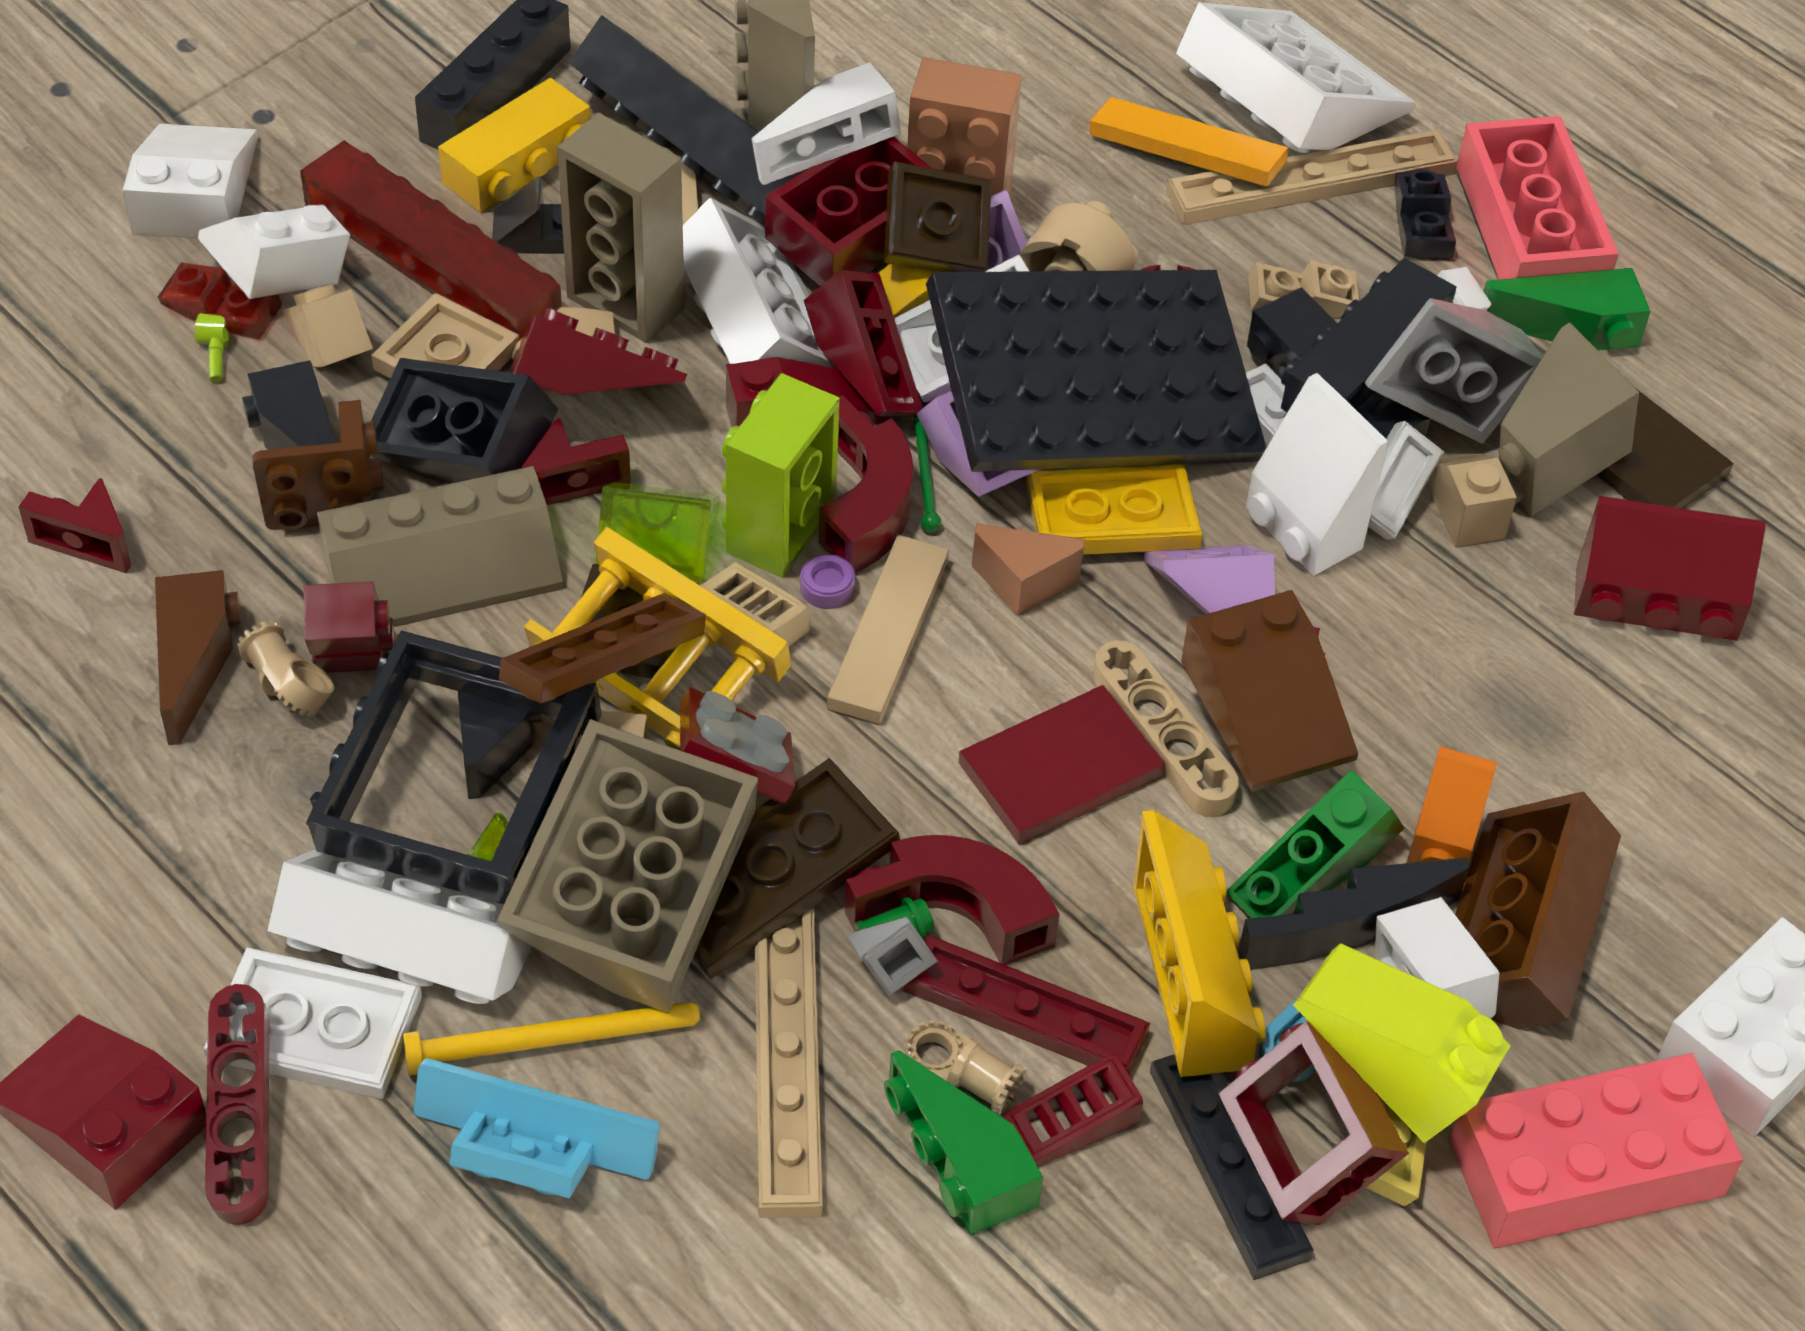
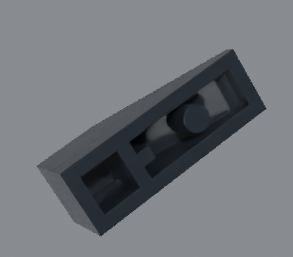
M311 360L247 374L251 395L242 397L246 420L249 428L259 426L264 446L267 450L336 443Z

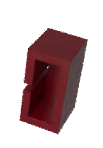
M374 581L303 585L305 642L310 655H312L313 663L326 673L377 670L380 657L385 658V651L392 650L395 644L393 617H390L388 600L378 599Z

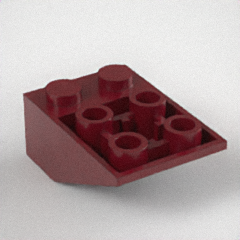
M546 308L543 317L531 314L509 371L510 373L529 375L537 385L562 395L685 382L687 377L686 373L676 370L679 361L677 358L648 347L644 348L641 356L626 350L629 342L628 339L597 327L593 336L576 331L578 319Z

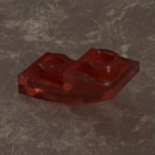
M183 262L179 264L157 296L161 305L196 322L200 313L223 316L226 322L225 328L230 334L259 340L282 306L278 294L249 299L237 284L231 283L228 273L223 268Z

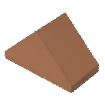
M976 523L972 567L1015 614L1019 616L1079 583L1085 539Z

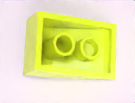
M1341 943L1331 951L1293 1004L1304 1018L1423 1143L1430 1140L1477 1105L1511 1046L1503 1038L1496 1023L1489 1017L1481 1015L1468 1000Z

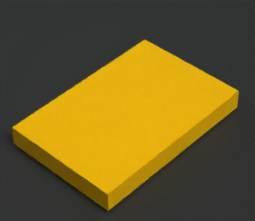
M1184 464L1036 471L1026 477V489L1035 532L1085 539L1083 555L1201 549L1202 531Z

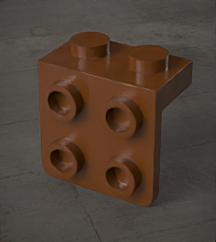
M361 400L338 402L341 443L260 450L253 454V470L265 526L268 529L296 530L301 527L319 526L317 512L375 500V490H384L381 458H370V454H378L375 422H364Z

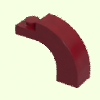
M842 395L839 397L838 454L860 476L861 481L850 491L819 507L818 543L830 555L839 556L847 560L852 565L856 574L888 553L893 547L897 535L903 534L910 515L913 460L907 439L892 418L874 427L867 413L862 410L858 411Z
M924 835L891 842L889 865L866 868L855 877L846 880L845 914L854 931L855 922L864 921L900 907L901 899L909 897L912 901L922 898L928 908L953 911L972 921L983 932L997 959L1004 965L1053 948L1056 944L1060 914L1043 885L1022 863L1007 853L983 842L949 835Z

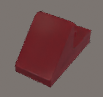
M560 418L554 421L522 466V468L534 466L546 505L631 485L630 452L623 434L571 447Z
M102 478L96 481L79 507L72 505L62 498H49L30 491L18 506L29 543L123 573H127L130 569L131 562L123 529Z

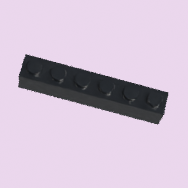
M603 15L597 20L568 62V64L583 74L579 81L583 87L602 100L606 94H609L616 100L611 108L634 125H636L639 119L643 120L649 125L645 131L649 138L667 149H670L674 144L683 152L679 157H681V162L700 176H703L706 170H708L717 177L712 186L734 202H737L740 196L747 200L751 205L746 212L764 226L765 196L807 170H802L763 185L759 180L752 138L759 131Z

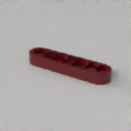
M245 984L226 986L212 998L208 1009L205 1191L207 1200L219 1219L228 1224L238 1225L251 1222L258 1217L266 1207L269 1195L270 1019L262 996L256 989ZM246 1005L249 1012L242 1020V1034L246 1042L235 1041V1031L228 1018L235 1014L236 1006ZM242 1059L254 1063V1076L245 1085L230 1087L222 1082V1072L231 1062ZM247 1118L254 1122V1134L243 1145L228 1146L221 1141L222 1129L231 1120ZM229 1163L241 1164L242 1179L247 1188L252 1190L242 1193L240 1203L234 1205L230 1203L225 1194H222L232 1191L234 1186V1172Z

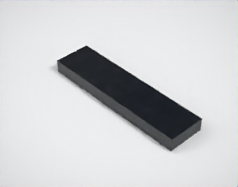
M1175 1054L1152 1061L1150 1074L1253 1280L1310 1261L1314 1249L1300 1222L1282 1220L1219 1096V1093L1228 1086L1223 1073L1180 1077Z

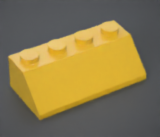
M1155 810L1142 811L1133 890L1180 1077L1239 1071L1244 1065L1254 1061L1257 1044L1265 1042L1266 1031L1261 1008L1252 1007L1249 998L1252 992V976L1249 962L1247 959L1238 958L1236 947H1238L1239 930L1236 915L1234 912H1226L1224 907L1226 882L1221 866L1213 867L1206 842Z

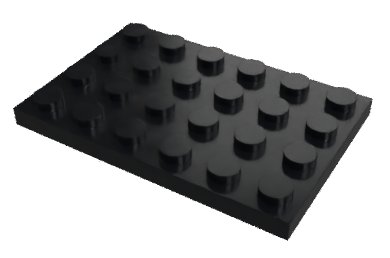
M1217 270L932 272L926 282L971 472L1259 462L1267 448Z

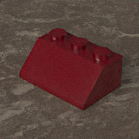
M1599 496L1576 566L1574 615L1595 618L1601 621H1615L1651 627L1658 630H1672L1704 635L1710 638L1738 641L1752 605L1766 521Z

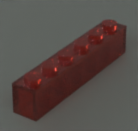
M345 140L300 170L305 206L324 205L349 232V238L432 295L437 293L518 334L519 341L524 335L531 314L543 317L546 308L557 311L562 307L560 284L550 274L540 272L522 260L514 250L504 248L485 235L478 226L467 223L449 211L441 201L431 199L416 189L405 177L397 176L379 164L371 154L361 152Z

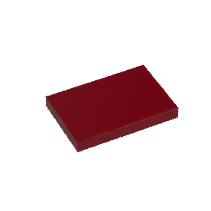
M1104 685L960 750L958 762L1018 844L1163 776L1165 769L1164 761Z

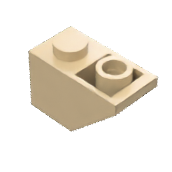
M333 283L294 295L296 306L283 310L286 321L307 357L311 360L313 367L326 366L373 349L352 289L336 292Z

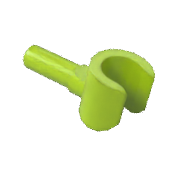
M200 313L195 323V341L197 344L209 345L210 381L219 383L223 380L222 354L224 347H227L230 342V335L225 328L226 322L223 316Z

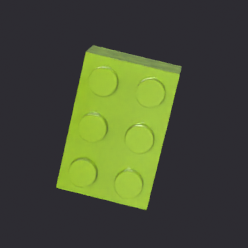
M781 373L768 391L762 390L758 393L751 406L750 414L740 427L735 425L729 430L722 446V455L726 457V475L722 484V491L726 494V512L723 517L722 526L726 529L727 554L784 578L818 532L819 507L836 498L839 397Z

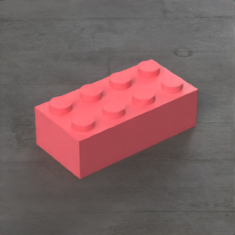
M1561 116L1466 124L1456 169L1499 280L1613 270L1615 268L1619 253Z
M1693 1053L1480 1099L1476 1106L1455 1121L1448 1140L1493 1249L1723 1197L1726 1195L1744 1160Z

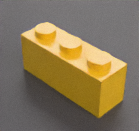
M550 77L438 146L442 184L480 213L486 211L558 165L557 146L591 119L590 106Z

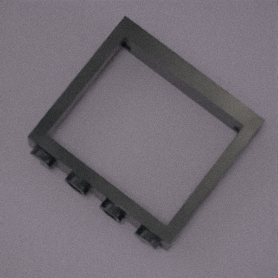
M401 630L388 658L380 657L376 670V682L369 696H363L357 703L353 715V728L345 744H338L332 754L329 765L330 775L322 791L315 792L310 798L313 809L306 821V825L309 827L316 851L505 904L590 719L599 722L602 716L597 683L586 684L560 695L552 701L539 703L538 701L526 698L522 692L499 680L500 662L503 657ZM418 681L556 718L491 861L350 822Z

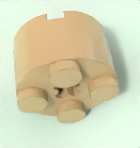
M1089 201L1086 205L1065 203L1054 207L1019 254L1029 271L1132 270L1139 259L1137 249L1131 244L1124 230L1113 220L1111 210L1098 201Z

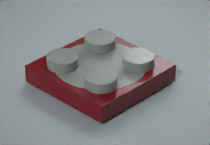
M689 686L680 701V751L758 778V793L780 803H786L795 788L791 733L772 717L766 715L755 717L736 708L734 703L722 694L713 691L703 693Z

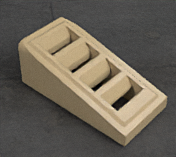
M736 562L701 585L707 591L786 640L788 647L809 633L810 609L791 594ZM736 583L738 585L726 595L720 594L721 591L731 584ZM746 593L750 595L749 598L739 605L734 602ZM760 604L762 606V608L754 614L750 612V610H752L757 605ZM771 615L775 617L769 623L765 621Z

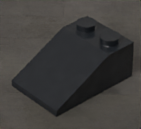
M400 358L371 421L375 422L378 454H370V456L373 458L380 457L384 462L446 484L522 469L523 464L551 427L558 407L529 375Z

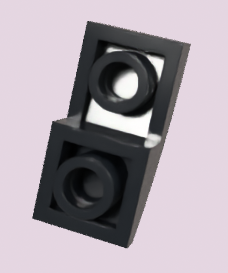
M1424 169L1415 170L1411 173L1395 174L1396 212L1404 257H1454L1456 238L1449 218L1452 198L1444 174H1437Z

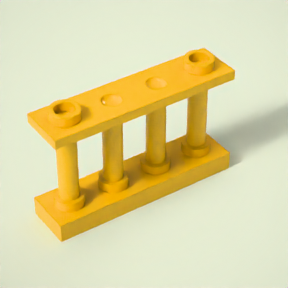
M606 527L593 542L599 562L598 569L601 574L555 630L551 632L531 618L524 625V630L531 647L590 623L618 588L625 589L627 586L643 595L644 601L665 592L706 614L704 635L680 644L642 691L618 676L617 672L596 681L598 693L601 697L621 710L647 715L648 728L665 738L664 743L666 746L680 750V716L661 703L707 646L714 647L717 643L733 653L734 663L711 690L722 694L731 701L752 675L760 676L761 673H764L776 682H779L791 667L789 647L786 640L609 527Z

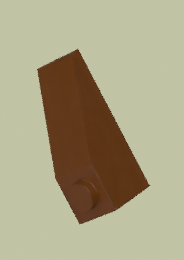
M223 570L155 577L160 713L168 745L180 744L233 649L232 626L242 625L238 591L228 592Z

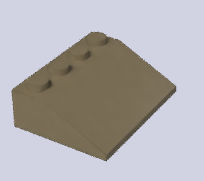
M590 719L498 916L497 926L608 991L669 1013L754 815L758 778Z

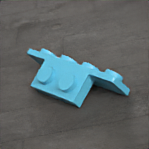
M428 1058L424 1059L418 1067L414 1114L424 1119L462 1129L451 1146L449 1163L451 1166L472 1171L481 1177L497 1178L533 1188L542 1194L558 1195L569 1199L589 1165L644 1180L649 1179L654 1171L660 1133V1124L657 1121Z

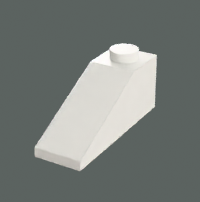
M870 62L823 79L752 138L760 182L763 185L901 134L896 93Z

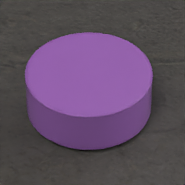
M819 555L808 560L802 567L800 591L803 598L809 604L822 609H833L845 605L852 598L855 590V572L847 560L835 555Z

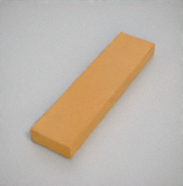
M1110 97L1090 120L1089 135L1265 187L1270 184L1287 162L1288 147L1114 97Z

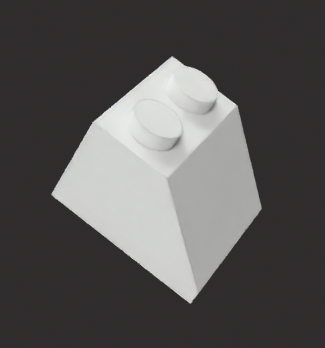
M308 205L298 209L262 212L257 215L237 217L199 230L198 235L199 241L249 299L317 288L332 283L333 285L338 284L350 237L349 232L324 205Z

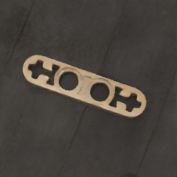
M1114 640L1102 645L1095 655L1093 680L1096 686H1105L1164 761V775L1185 803L1195 813L1206 817H1217L1230 811L1235 803L1238 790V775L1235 769L1145 654L1135 644ZM1114 664L1117 668L1109 669V665ZM1129 668L1128 677L1121 669ZM1144 699L1154 700L1163 706L1164 711L1158 715L1148 716L1140 713L1134 704ZM1173 739H1183L1190 742L1194 746L1195 751L1190 755L1178 756L1167 750L1165 743ZM1204 780L1211 788L1202 790V781ZM1221 786V787H1222V790H1221L1220 793H1217V792L1213 789V788H1216V787Z

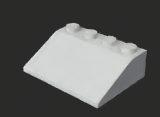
M1199 2L1176 52L1179 57L1191 65V73L1203 80L1215 83L1221 88L1220 94L1222 97L1235 104L1245 106L1252 112L1251 118L1256 123L1270 129H1275L1284 136L1282 142L1287 147L1301 153H1308L1310 149L1333 150L1412 112L1416 105L1414 100L1292 11Z

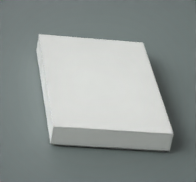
M246 948L231 985L245 984L256 989L267 1007L270 1019L269 1074L384 1099L404 1046L403 1033L409 1032L422 999L421 986ZM246 1005L236 1006L235 1014L228 1017L235 1031V1041L246 1042L242 1034L243 1017L249 1014ZM206 1042V1044H205V1046H204V1053H205L206 1060H207V1042ZM240 1059L228 1064L255 1071L254 1063L248 1060Z

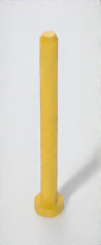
M685 1002L673 1004L669 1013L650 1007L420 1040L419 1031L403 1033L408 1076L417 1075L418 1067L427 1058L446 1062L690 1027L700 1021V1012L697 1004Z

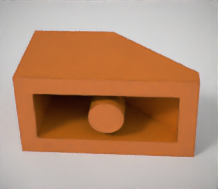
M1442 746L1439 747L1406 863L1467 858L1469 862L1497 762Z

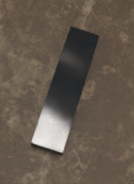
M1467 858L1352 868L1346 889L1299 893L1294 914L1245 919L1238 949L1239 958L1247 959L1250 970L1301 963L1328 956L1340 943L1352 949L1376 940V922L1379 915L1440 897L1448 906L1459 901L1470 868Z

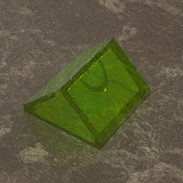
M617 482L604 486L602 490L598 536L606 527H609L693 582L703 584L720 506V495ZM596 555V557H595V564L599 565V562H598V559H597V555Z

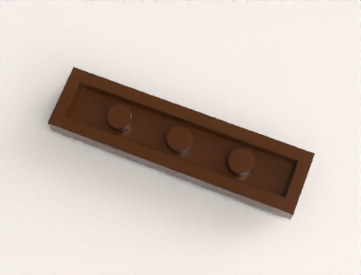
M664 592L501 658L499 680L522 692L530 700L538 701L539 703L552 701L560 695L586 684L594 683L600 678L626 667L634 666L640 661L666 650L674 649L680 644L704 635L706 614Z

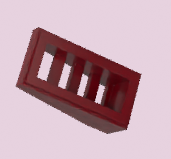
M1113 1054L1086 1066L1004 1112L1002 1118L1015 1126L1036 1165L1040 1166L1139 1124L1143 1099L1116 1054ZM1102 1091H1105L1107 1093L1112 1104L1108 1103ZM1086 1099L1094 1114L1087 1117L1078 1101ZM1062 1109L1071 1127L1064 1130L1054 1111ZM1039 1118L1050 1139L1042 1143L1030 1121Z

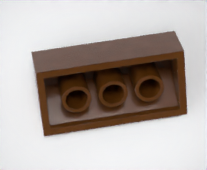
M1584 791L1487 813L1455 916L1499 971L1496 1014L1490 1018L1495 1022L1516 1029H1523L1569 1020L1621 838V834Z

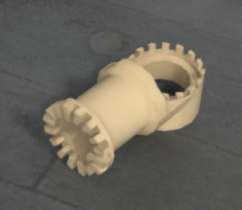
M263 621L260 622L259 629L255 625L252 627L254 631L246 630L244 632L246 637L240 636V643H237V648L243 661L252 663L258 672V680L263 692L270 696H277L279 700L284 697L283 704L287 706L291 703L293 706L290 710L294 712L297 708L301 709L299 711L300 715H304L306 711H308L307 716L316 715L334 691V683L330 676L316 664L304 660L300 655L290 651L285 643L284 630L279 623L268 621L266 624Z
M929 1020L928 1024L924 1022L919 1023V1027L913 1028L911 1035L908 1037L906 1055L956 1088L962 1086L991 1104V1111L997 1115H1001L1010 1107L1011 1101H1014L1016 1098L1011 1092L1013 1090L1019 1092L1020 1090L1015 1084L1021 1086L1027 1075V1067L1021 1064L1009 1065L984 1050L981 1040L976 1037L973 1039L955 1030L950 1024L946 1027L942 1021H939V1024H934V1020ZM936 1042L948 1050L950 1058L941 1064H929L918 1056L916 1050L924 1043Z

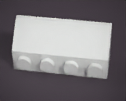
M709 198L683 225L684 274L690 279L696 292L694 295L695 302L706 313L713 327L711 329L713 339L723 348L730 364L781 357L837 369L817 346L803 301L809 296V293L793 262L765 239V226Z
M316 849L283 862L267 930L287 937L286 943L293 948L309 952H319L324 948L343 954L342 961L348 965L363 969H375L379 965L398 971L397 977L403 982L417 986H432L433 983L455 989V997L476 1004H487L490 1000L493 1001L510 991L533 947L497 926V919L504 904L320 853Z

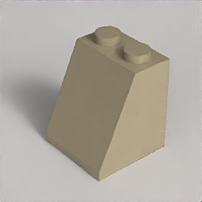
M1571 323L1560 329L1501 423L1500 448L1498 450L1499 460L1517 497L1515 504L1518 503L1530 517L1632 452L1639 391Z

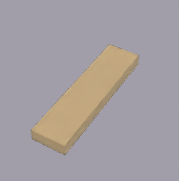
M897 535L827 696L828 710L877 724L881 723L949 561L948 548Z

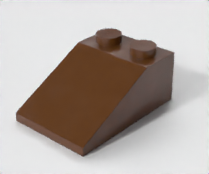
M1292 590L1188 619L1181 663L1252 792L1357 760L1359 753L1317 632Z

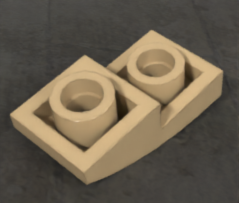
M1310 260L1304 271L1298 273L1286 268L1255 262L1248 274L1251 311L1299 288H1303L1332 318L1342 317L1347 306L1354 299L1359 300L1356 272L1339 266Z

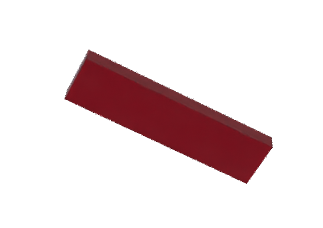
M928 934L925 944L938 962L905 984L904 992L1087 1066L1116 1054L1128 1074H1130L1149 1034L1150 1022Z

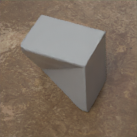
M907 917L859 930L847 937L888 996L938 962Z

